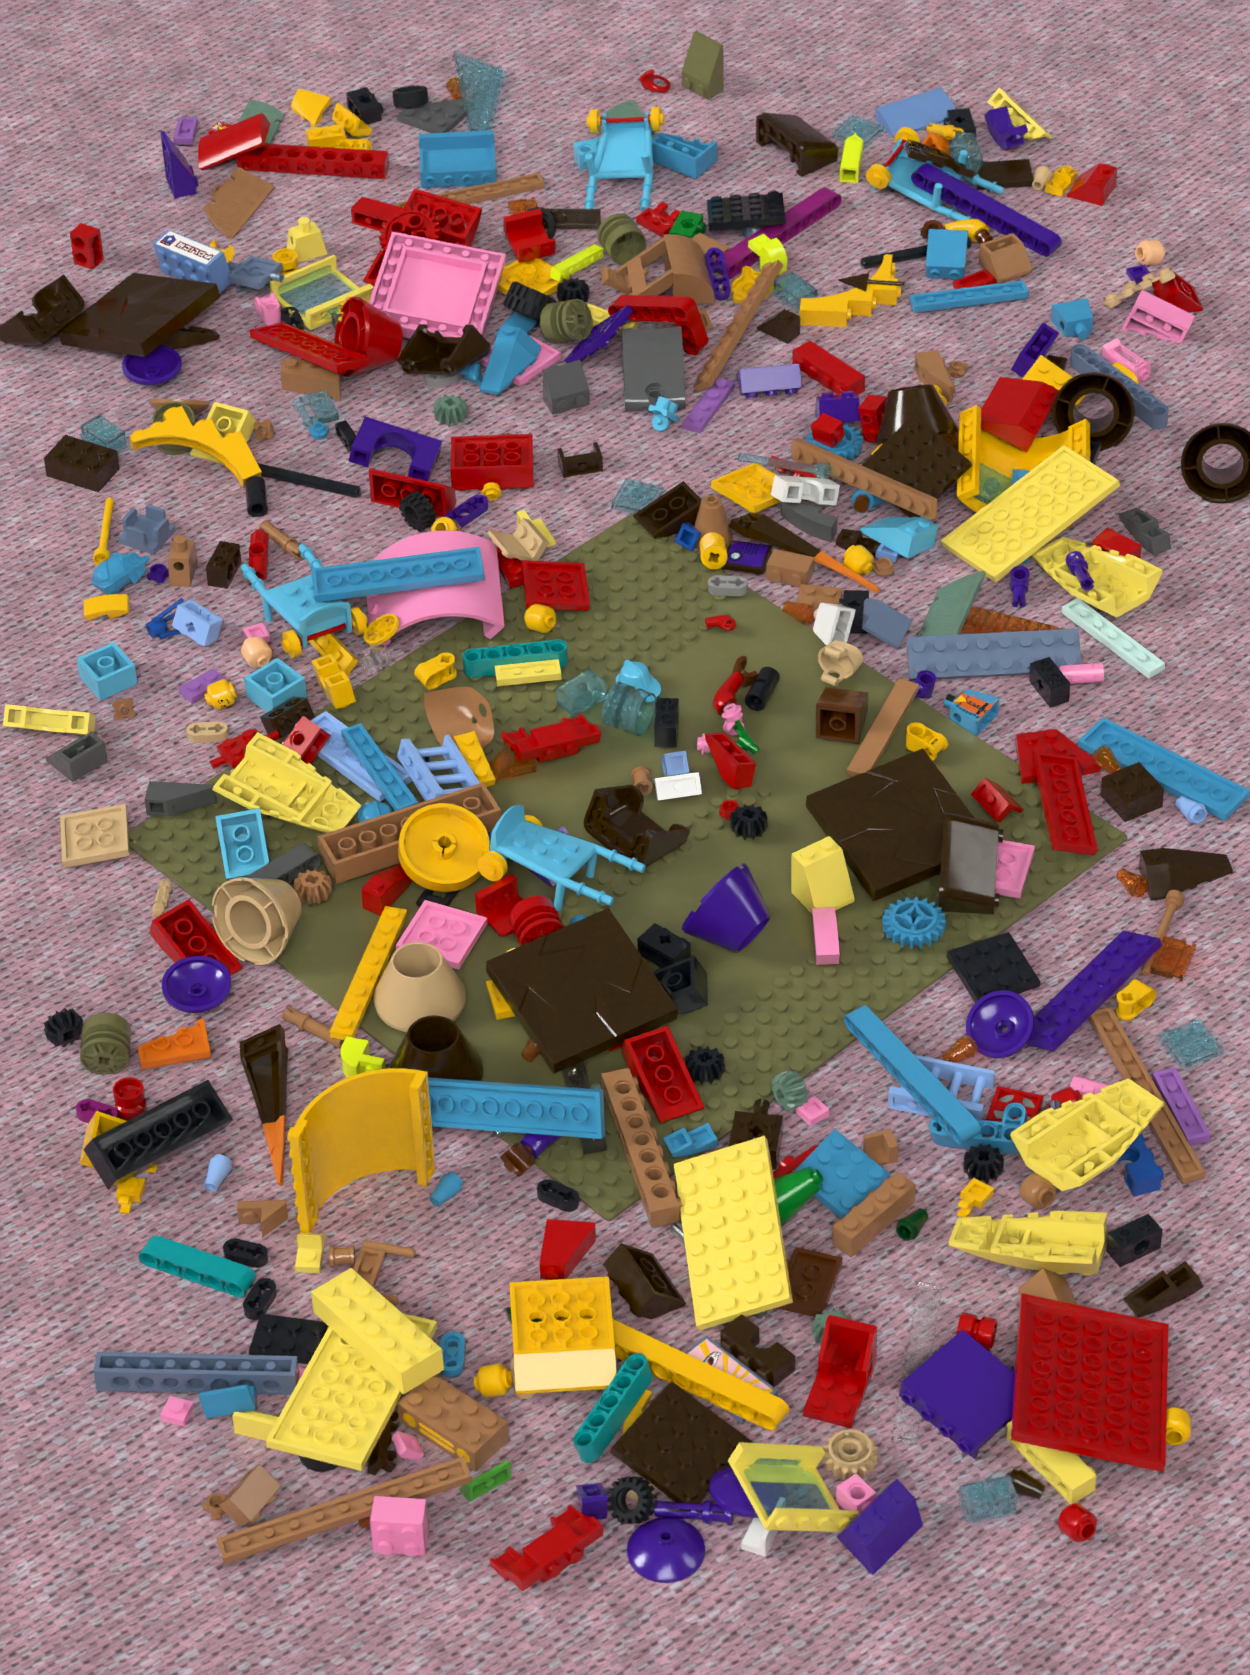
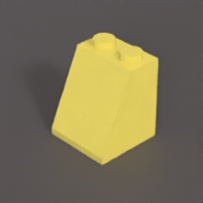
M830 836L791 854V893L811 914L812 908L835 907L836 911L855 902L843 850Z

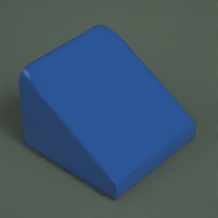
M688 522L683 523L675 542L694 551L701 532Z

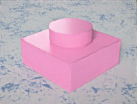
M263 623L242 628L245 639L249 637H262L266 642H270V634Z
M816 1096L808 1099V1102L803 1104V1106L796 1108V1113L810 1127L829 1117L830 1112Z
M170 1396L160 1414L161 1420L185 1426L194 1409V1402Z
M397 1431L391 1437L396 1446L397 1454L403 1459L419 1461L424 1456L415 1436Z

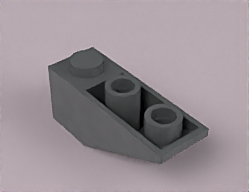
M149 781L145 796L147 816L169 817L217 803L216 792L212 790L214 785Z

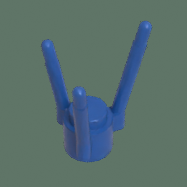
M180 598L158 616L152 618V621L145 624L147 632L153 639L159 637L161 640L168 636L181 634L179 630L165 632L168 629L166 622L175 617L176 612L166 617L164 616L184 601L183 598Z

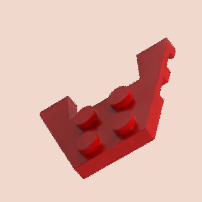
M1057 729L1016 734L1015 745L1017 759H1019L1021 784L1038 782L1033 763L1035 751L1077 757L1082 775L1101 771L1102 765Z

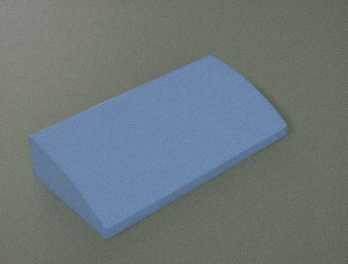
M940 87L877 107L875 120L894 139L895 134L902 127H909L916 132L927 128L931 122L935 124L944 123V118H947V110H953L955 107Z

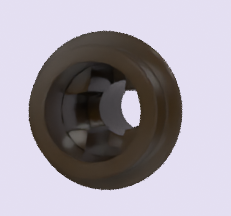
M1013 1468L1005 1487L1011 1489V1493L1040 1500L1046 1485L1041 1484V1482L1021 1468L1020 1470Z

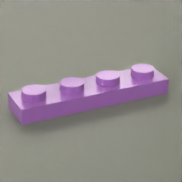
M717 377L713 386L707 389L683 421L682 428L701 434L734 390L735 382Z
M1176 1068L1153 1072L1152 1079L1189 1145L1192 1146L1210 1141V1133Z

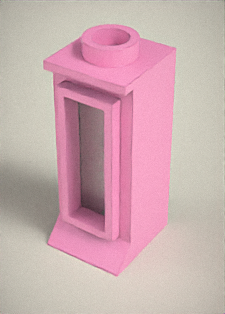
M1118 337L1103 345L1102 358L1110 364L1115 362L1121 363L1136 375L1139 383L1150 377L1151 361H1145L1121 345Z

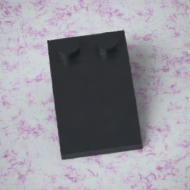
M695 956L653 972L678 1008L677 1013H689L708 1005L707 972Z

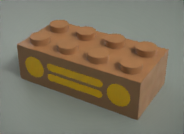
M437 1375L412 1389L397 1403L400 1423L455 1459L464 1456L467 1466L475 1472L509 1440L508 1421Z

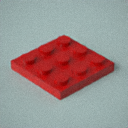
M522 560L521 572L526 608L534 604H542L554 610L589 611L590 602L584 563Z

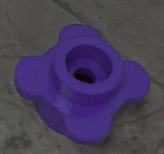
M154 564L150 567V573H147L146 577L148 580L163 583L165 578L169 576V569H166V566L163 564Z

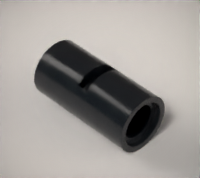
M259 476L249 477L245 482L247 512L251 517L265 516L268 511L265 480Z
M763 667L745 697V703L750 709L761 711L765 708L780 680L777 670L772 667Z

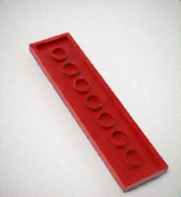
M284 322L250 329V337L258 340L259 343H265L269 347L278 348L281 352H287L291 356L300 357L301 360L312 362L313 365L322 366L323 369L334 371L335 374H344L346 370H361L364 366L370 365V357Z

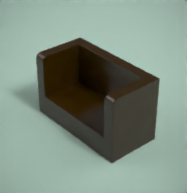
M593 442L592 453L565 457L562 448L557 449L558 465L563 478L603 471V457L597 442Z

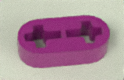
M91 1099L81 1100L76 1105L77 1118L88 1124L96 1111L119 1118L115 1107Z

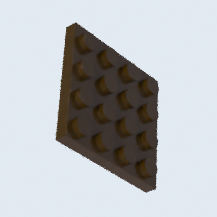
M913 414L861 466L935 497L938 500L972 466V463L918 416ZM891 503L906 517H920V515Z
M671 1381L612 1446L610 1453L644 1479L649 1480L651 1484H654L656 1488L675 1502L700 1504L710 1493L709 1484L712 1476L716 1472L730 1467L728 1459L739 1442L752 1443V1441Z

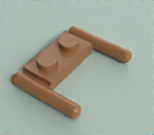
M364 1240L353 1270L375 1288L385 1260V1254L413 1258L416 1254L415 1249ZM381 1294L392 1305H398V1297Z

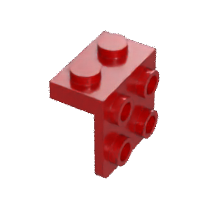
M511 873L475 893L476 913L479 916L486 917L487 924L501 937L514 933L509 923V914L512 908L523 900L518 895L517 878Z

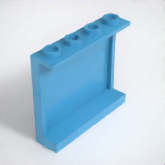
M494 130L419 134L421 188L474 186L496 182Z

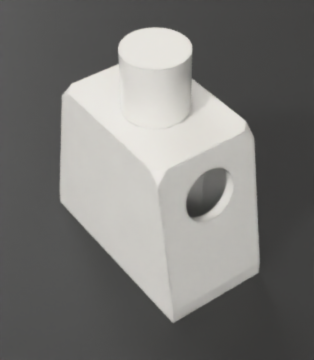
M821 602L819 608L814 611L815 623L813 632L825 645L836 640L847 643L856 610L841 605Z

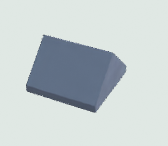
M866 598L864 600L862 629L897 649L913 620L880 600Z

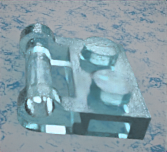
M326 390L298 397L292 401V405L299 412L306 430H309L316 422L324 424L339 420L338 412ZM309 405L315 416L310 417L305 406Z

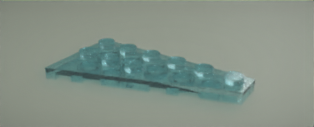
M454 51L452 57L456 63L455 71L458 72L459 76L458 85L461 98L464 99L463 107L467 112L468 130H491L506 71Z

